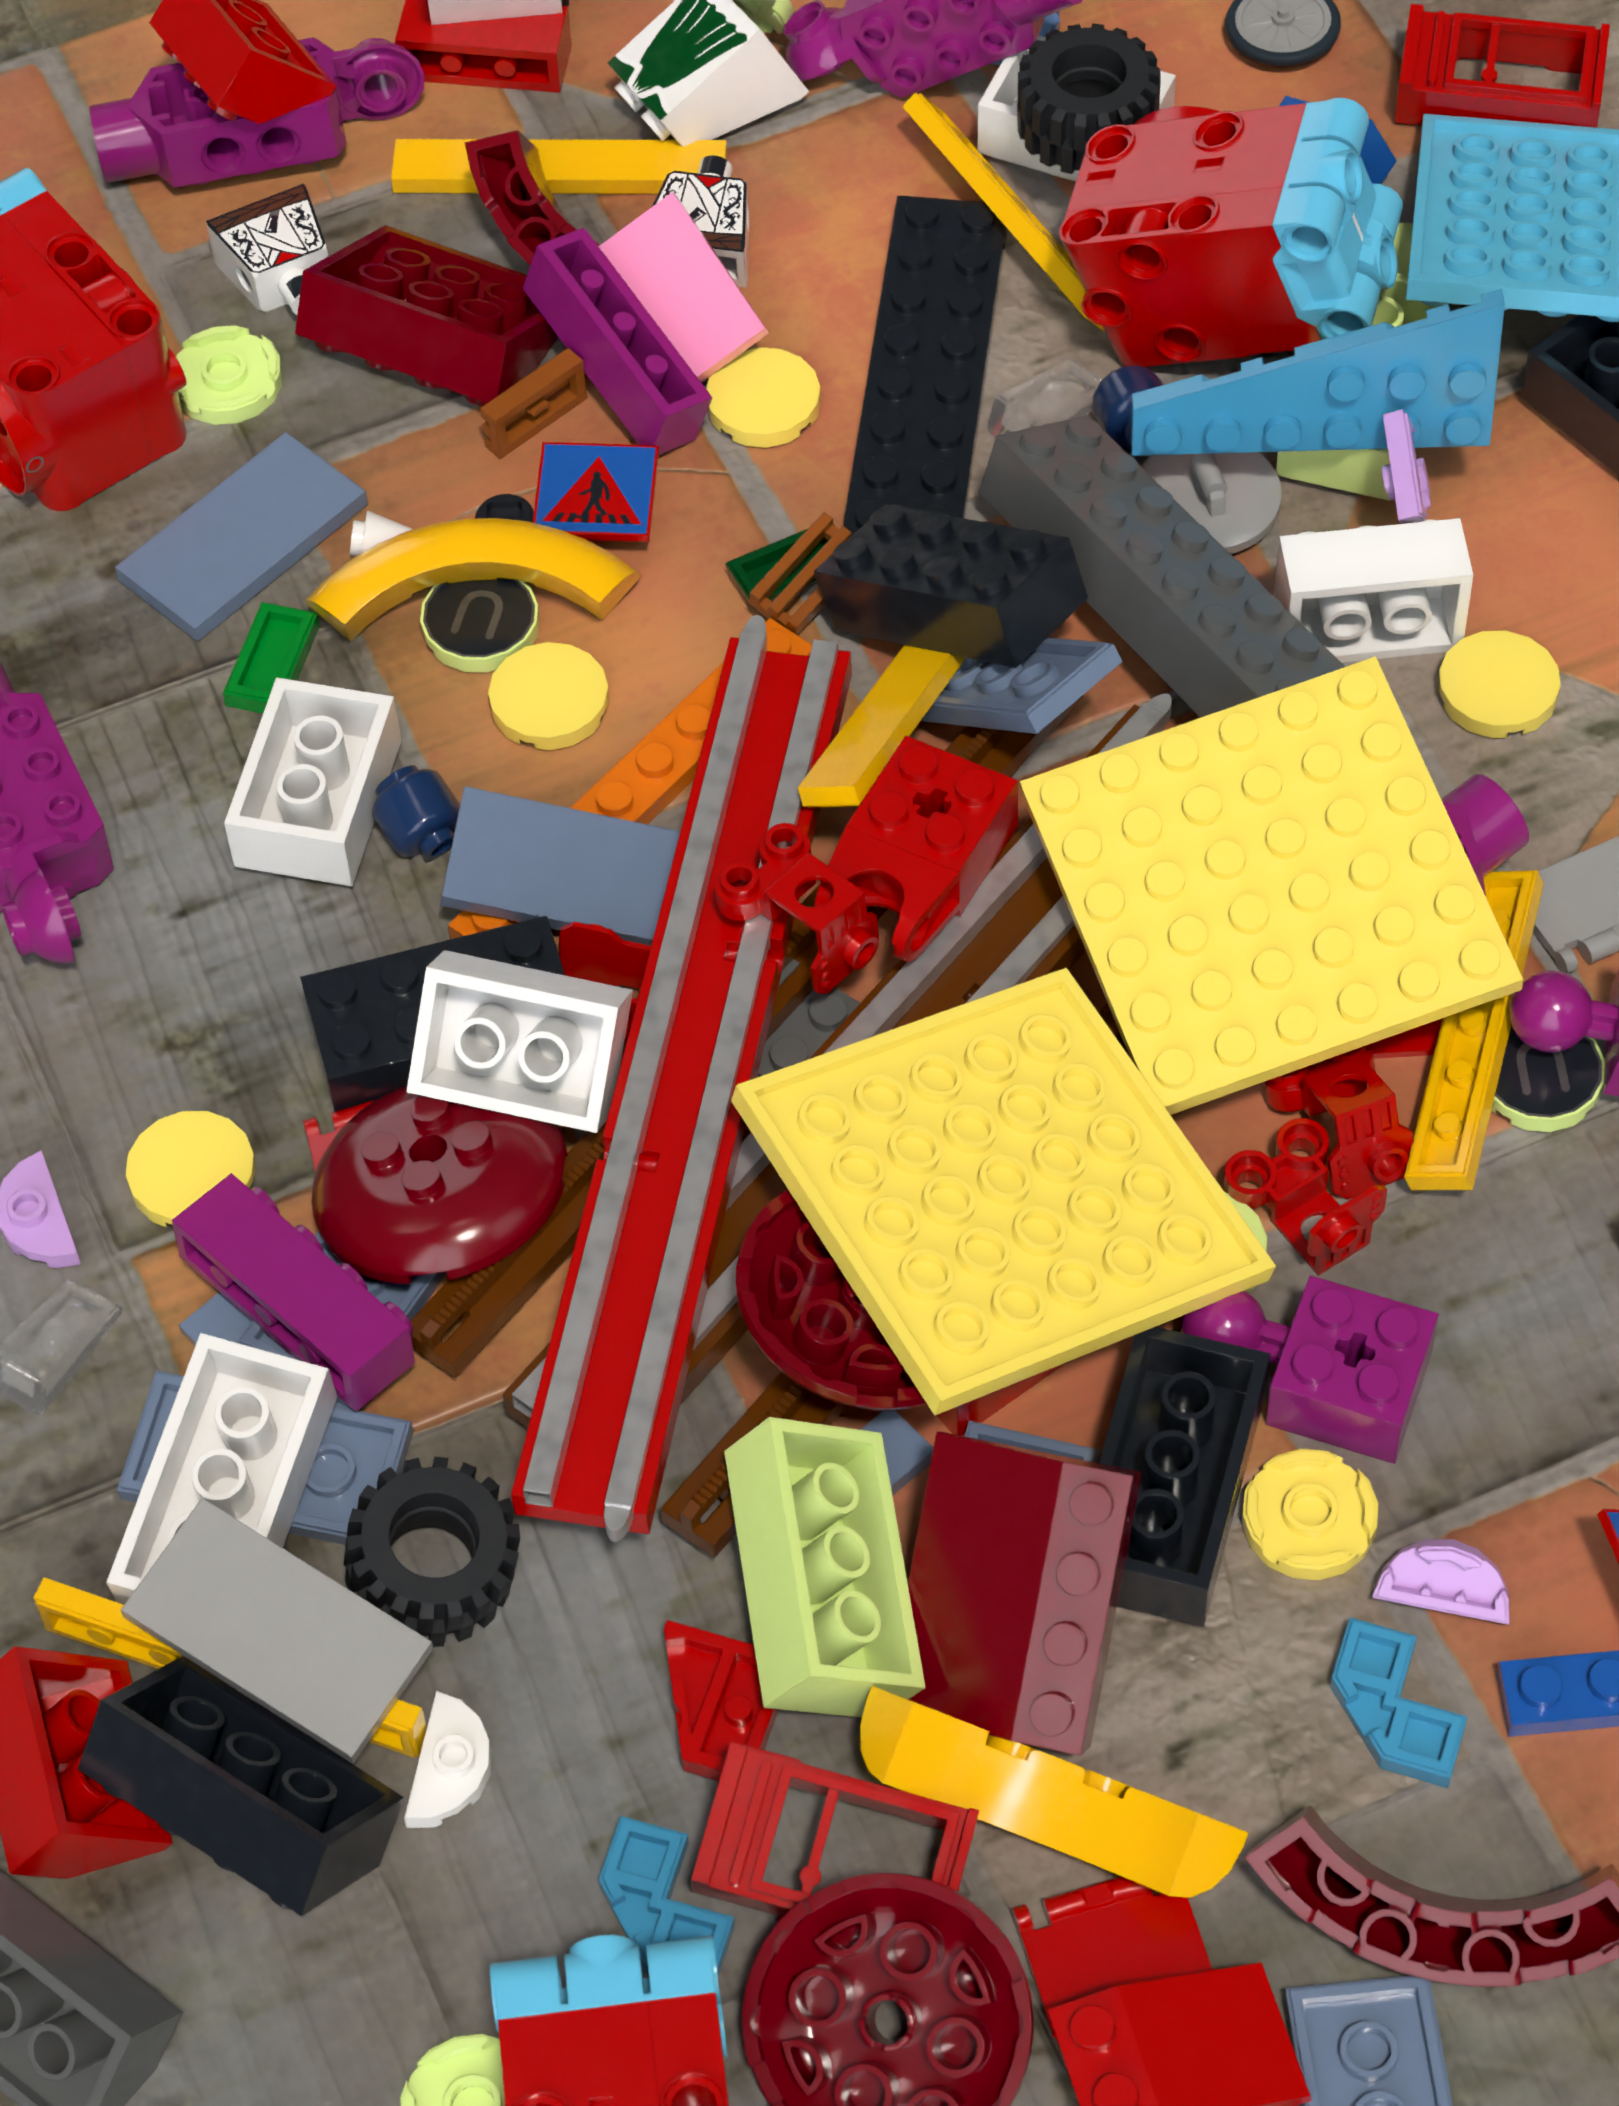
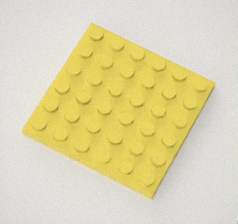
M1376 656L1020 781L1021 795L1130 1059L1170 1115L1522 990L1523 977Z
M1067 968L740 1083L735 1086L731 1102L934 1415L1181 1317L1230 1295L1270 1280L1276 1268L1270 1256Z

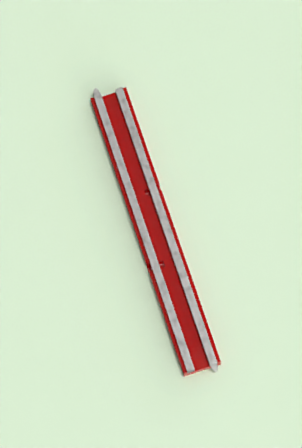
M755 615L748 620L743 631H741L740 638L730 637L603 1133L604 1158L603 1160H596L511 1493L515 1515L606 1528L607 1535L613 1542L623 1539L627 1532L650 1534L746 1123L731 1102L736 1085L758 1076L795 919L786 910L773 922L762 914L745 921L729 919L718 908L715 881L722 870L734 862H747L759 869L762 866L759 849L760 841L766 832L776 824L790 823L796 825L807 834L812 847L821 807H803L797 787L838 734L852 677L851 652L838 650V642L814 640L810 656L767 651L766 623L760 615Z

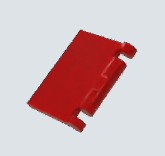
M1122 1876L1042 1899L1044 1913L1049 1924L1048 1927L1034 1930L1032 1917L1026 1904L1011 1908L1014 1924L1020 1936L1052 2038L1056 2037L1047 2009L1118 1985L1213 1970L1189 1899L1165 1894L1154 1896L1151 1888Z

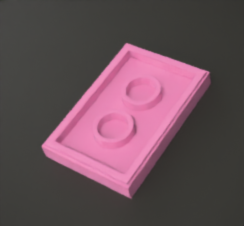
M673 192L599 246L700 382L706 380L770 333L679 198Z

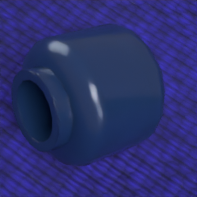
M1138 365L1124 366L1109 373L1100 381L1092 400V410L1097 423L1124 451L1132 453V394L1164 385L1160 378L1150 369Z
M410 765L390 774L377 786L375 793L378 797L372 807V814L399 855L414 857L424 854L426 859L431 860L451 849L460 804L437 771L431 769L418 770L416 766Z

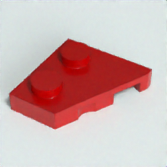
M667 1620L664 1634L683 1771L719 1781L730 1741L765 1750L779 1709L763 1707L753 1644Z

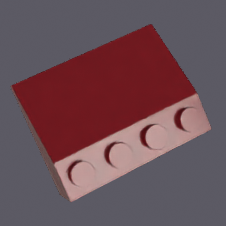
M387 225L303 270L295 328L296 335L315 341V345L322 350L336 353L346 352L363 358L365 363L372 368L396 370L413 376L415 381L424 387L434 389L446 388L463 394L465 399L474 405H486L535 371L558 339L557 334L523 290L527 277L526 274Z
M937 1431L908 1580L926 1688L908 1700L990 1731L989 1735L1009 1741L1079 1756L1091 1747L1142 1472Z

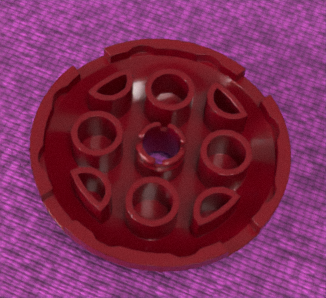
M406 1085L385 1094L358 1112L328 1145L320 1159L313 1181L311 1200L313 1217L319 1234L330 1252L340 1262L349 1264L364 1276L397 1284H411V1277L413 1275H428L445 1271L449 1280L463 1277L482 1270L513 1253L525 1244L548 1220L556 1208L565 1187L562 1175L565 1156H568L566 1144L560 1127L557 1124L406 1092Z
M787 1189L776 1196L759 1212L747 1230L736 1266L738 1302L747 1328L756 1344L765 1356L791 1380L831 1401L871 1410L907 1409L927 1404L861 1301H855V1299H859L790 1191Z
M873 1873L847 1878L821 1889L799 1902L776 1924L760 1948L749 1973L742 2009V2034L748 2066L753 2068L759 2086L770 2106H1011L1021 2088L1031 2057L1034 2035V2012L1031 1992L1019 1957L997 1923L982 1908L956 1890L934 1880L901 1873ZM885 2000L896 2001L906 2013L909 2029L900 2041H892L885 2038L877 2029L875 2022L876 2011Z

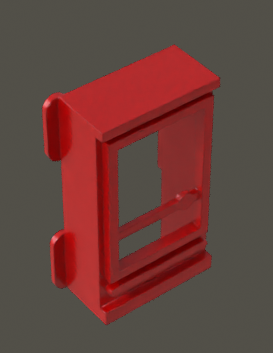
M1410 4L1399 79L1395 123L1422 125L1423 114L1597 128L1610 24L1602 23L1601 29H1596L1593 26L1458 12L1447 14L1444 11H1438V13L1424 11V5ZM1463 58L1487 60L1486 69H1483L1481 72L1482 81L1454 78L1456 61ZM1495 61L1544 66L1549 71L1581 74L1580 90L1571 91L1495 83L1498 77V72L1494 69Z
M730 1741L692 1874V1892L777 1915L778 1923L794 1906L810 1897L813 1887H816L821 1881V1872L818 1868L837 1799L944 1830L931 1880L946 1885L958 1892L980 1810L966 1809L806 1765L792 1757ZM789 1787L827 1796L808 1866L804 1867L800 1872L801 1892L763 1881Z

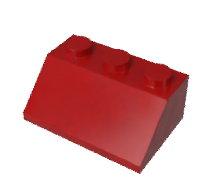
M162 0L149 22L164 41L161 46L162 49L183 64L186 68L184 76L192 84L204 90L209 97L207 100L208 106L226 119L235 121L238 116L262 124L331 96L337 87L272 8L261 0Z
M14 1646L0 1659V1834L10 1874L70 1879L165 1851L173 1844L170 1833L163 1830L157 1821L125 1800L108 1794L102 1785L78 1770L100 1700L132 1683L127 1660Z

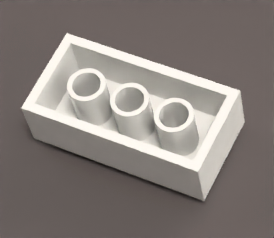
M200 1333L106 1582L117 1603L124 1605L201 1498H204L283 1548L338 1397L328 1368Z

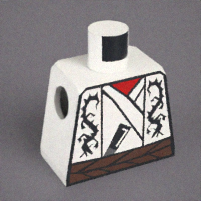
M715 155L706 156L701 159L698 173L673 171L667 174L652 207L673 192L679 198L738 287L747 288L750 233L747 182L740 178H732L733 167L731 163L725 158Z
M304 183L206 221L215 264L258 311L268 312L289 304L292 311L297 315L303 270L328 257L326 243Z

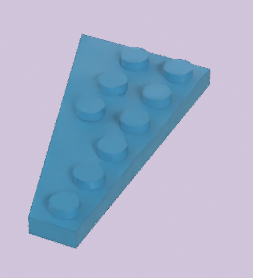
M1499 289L1481 294V303L1450 311L1448 304L1426 310L1427 318L1397 327L1383 322L1295 347V356L1267 364L1264 363L1262 357L1240 363L1241 371L1211 380L1200 374L1132 394L1131 406L1132 456L1388 449L1383 414L1401 409L1408 414L1415 431L1412 432L1414 448L1490 446L1505 307L1503 291Z

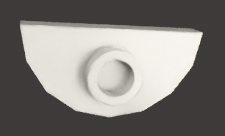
M438 1691L435 1694L404 1817L407 1828H432L443 1824L442 1819L459 1813L469 1803L473 1805L480 1799L491 1775V1746L480 1717L462 1700Z

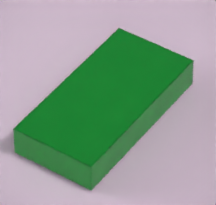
M261 602L222 693L225 706L263 714L276 677L297 681L320 628L318 613Z

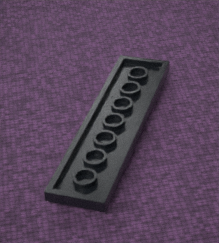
M897 195L843 524L845 528L852 532L851 537L870 520L871 515L886 504L900 505L904 508L932 513H944L948 516L965 518L1007 234V227L985 202Z

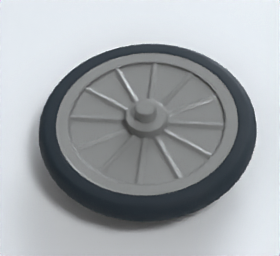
M1234 0L1226 14L1225 29L1231 44L1245 57L1270 66H1296L1319 58L1333 46L1340 33L1341 17L1333 0Z

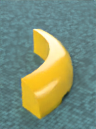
M501 518L461 519L435 523L410 530L376 544L352 558L330 575L306 599L305 603L352 642L379 616L411 598L413 593L424 588L445 582L450 584L471 580H497V578H505L534 583L536 587L561 595L584 607L603 621L638 581L641 574L603 548L557 528L528 521Z
M871 1686L860 1724L861 1753L868 1771L883 1784L958 1807L980 1810L978 1820L1063 1852L1168 1896L1191 1898L1212 1889L1231 1871L1245 1845L1249 1832L1025 1744L989 1735L990 1731Z

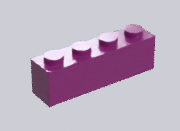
M583 227L537 245L523 290L566 348L572 350L583 360L584 372L639 445H658L660 455L696 440L713 397L587 230Z
M231 1173L172 1219L180 1258L248 1318L261 1327L264 1332L294 1358L328 1368L337 1396L355 1412L415 1364L411 1339L413 1326L406 1314L394 1303L388 1301L383 1304L368 1291L367 1285L360 1274L349 1264L342 1263L337 1265L324 1253L318 1239L309 1229L303 1225L293 1227L280 1215L274 1201L261 1188L254 1187L249 1189Z

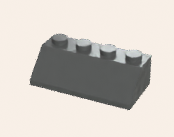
M0 1870V2091L19 2106H124L157 2069L183 2012Z

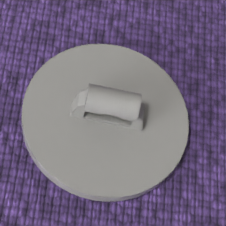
M1259 452L1151 455L1142 465V468L1163 489L1168 491L1173 496V499L1199 524L1204 526L1209 531V534L1230 554L1240 552L1259 542L1269 533L1277 521L1282 498L1280 480L1273 466Z

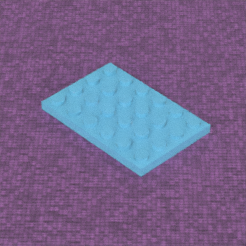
M1423 114L1406 300L1420 301L1425 305L1433 307L1446 304L1474 305L1482 302L1481 294L1502 289L1505 302L1504 311L1508 309L1531 310L1550 317H1560L1567 314L1597 316L1599 319L1608 322H1619V129Z

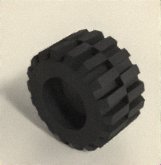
M1093 23L1090 28H1081L1080 24L1069 25L1068 30L1064 32L1055 29L1046 34V41L1036 40L1029 47V54L1023 55L1019 63L1018 134L1020 139L1025 140L1027 151L1031 155L1040 154V162L1044 165L1051 167L1056 164L1061 166V172L1073 174L1075 170H1080L1086 144L1097 131L1115 124L1132 125L1142 117L1159 110L1161 73L1160 68L1157 67V58L1153 51H1145L1146 43L1138 37L1127 38V31L1116 27L1111 31L1104 29L1103 24Z
M435 1456L432 1467L422 1468L419 1458L404 1461L403 1473L397 1475L392 1467H389L378 1474L377 1489L370 1485L364 1488L359 1495L357 1509L352 1508L349 1518L344 1565H346L345 1582L347 1589L356 1592L358 1596L420 1635L429 1636L433 1647L444 1646L446 1634L454 1633L457 1641L461 1642L472 1637L475 1622L485 1628L495 1619L497 1605L503 1607L510 1593L519 1556L520 1530L519 1524H512L515 1512L509 1498L497 1501L500 1486L490 1476L480 1483L475 1480L476 1467L463 1462L460 1470L456 1471L447 1468L449 1458ZM437 1527L457 1536L467 1547L471 1561L460 1571L449 1576L425 1577L415 1574L404 1567L394 1555L391 1545L398 1537L412 1529Z

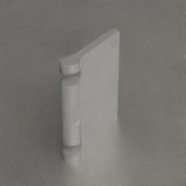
M1619 836L1539 870L1544 886L1533 932L1554 958L1561 972L1569 974L1578 970L1577 958L1571 950L1575 947L1579 948L1580 954L1587 964H1592L1619 952Z

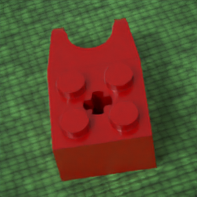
M905 735L847 823L828 864L830 868L865 892L866 907H885L899 915V921L891 941L894 945L892 956L906 962L915 960L955 915L961 917L1018 827V780ZM820 882L814 907L825 905L833 897L834 891L828 883Z

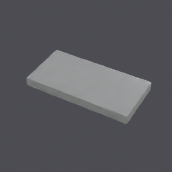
M201 1498L121 1609L125 1619L353 1764L433 1650L432 1642L204 1498Z

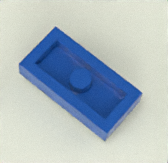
M1619 1650L1499 1661L1497 1678L1509 1737L1619 1727Z

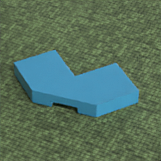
M1350 1617L1331 1679L1330 1688L1380 1769L1448 1788L1464 1734L1467 1716L1401 1697L1417 1636Z
M620 1816L598 1880L600 1890L625 1936L632 1939L635 1945H639L644 1971L649 1973L646 1944L713 1935L717 1974L719 1977L735 1929L734 1917L671 1900L689 1846L688 1834Z

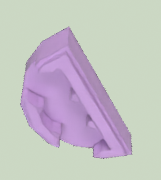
M1403 409L1383 414L1390 464L1382 466V477L1387 495L1391 501H1396L1398 520L1402 524L1425 521V517L1428 516L1426 510H1429V507H1431L1430 485L1424 458L1416 459L1412 432L1415 431L1414 426Z
M41 1150L20 1161L1 1183V1235L12 1252L18 1256L24 1255L31 1260L46 1262L50 1268L80 1265L81 1263Z
M1425 1539L1402 1548L1383 1566L1373 1591L1372 1598L1507 1625L1510 1622L1509 1589L1499 1568L1479 1549L1454 1539Z

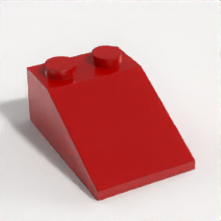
M1262 1962L1118 1985L1047 2009L1080 2106H1298L1312 2101Z

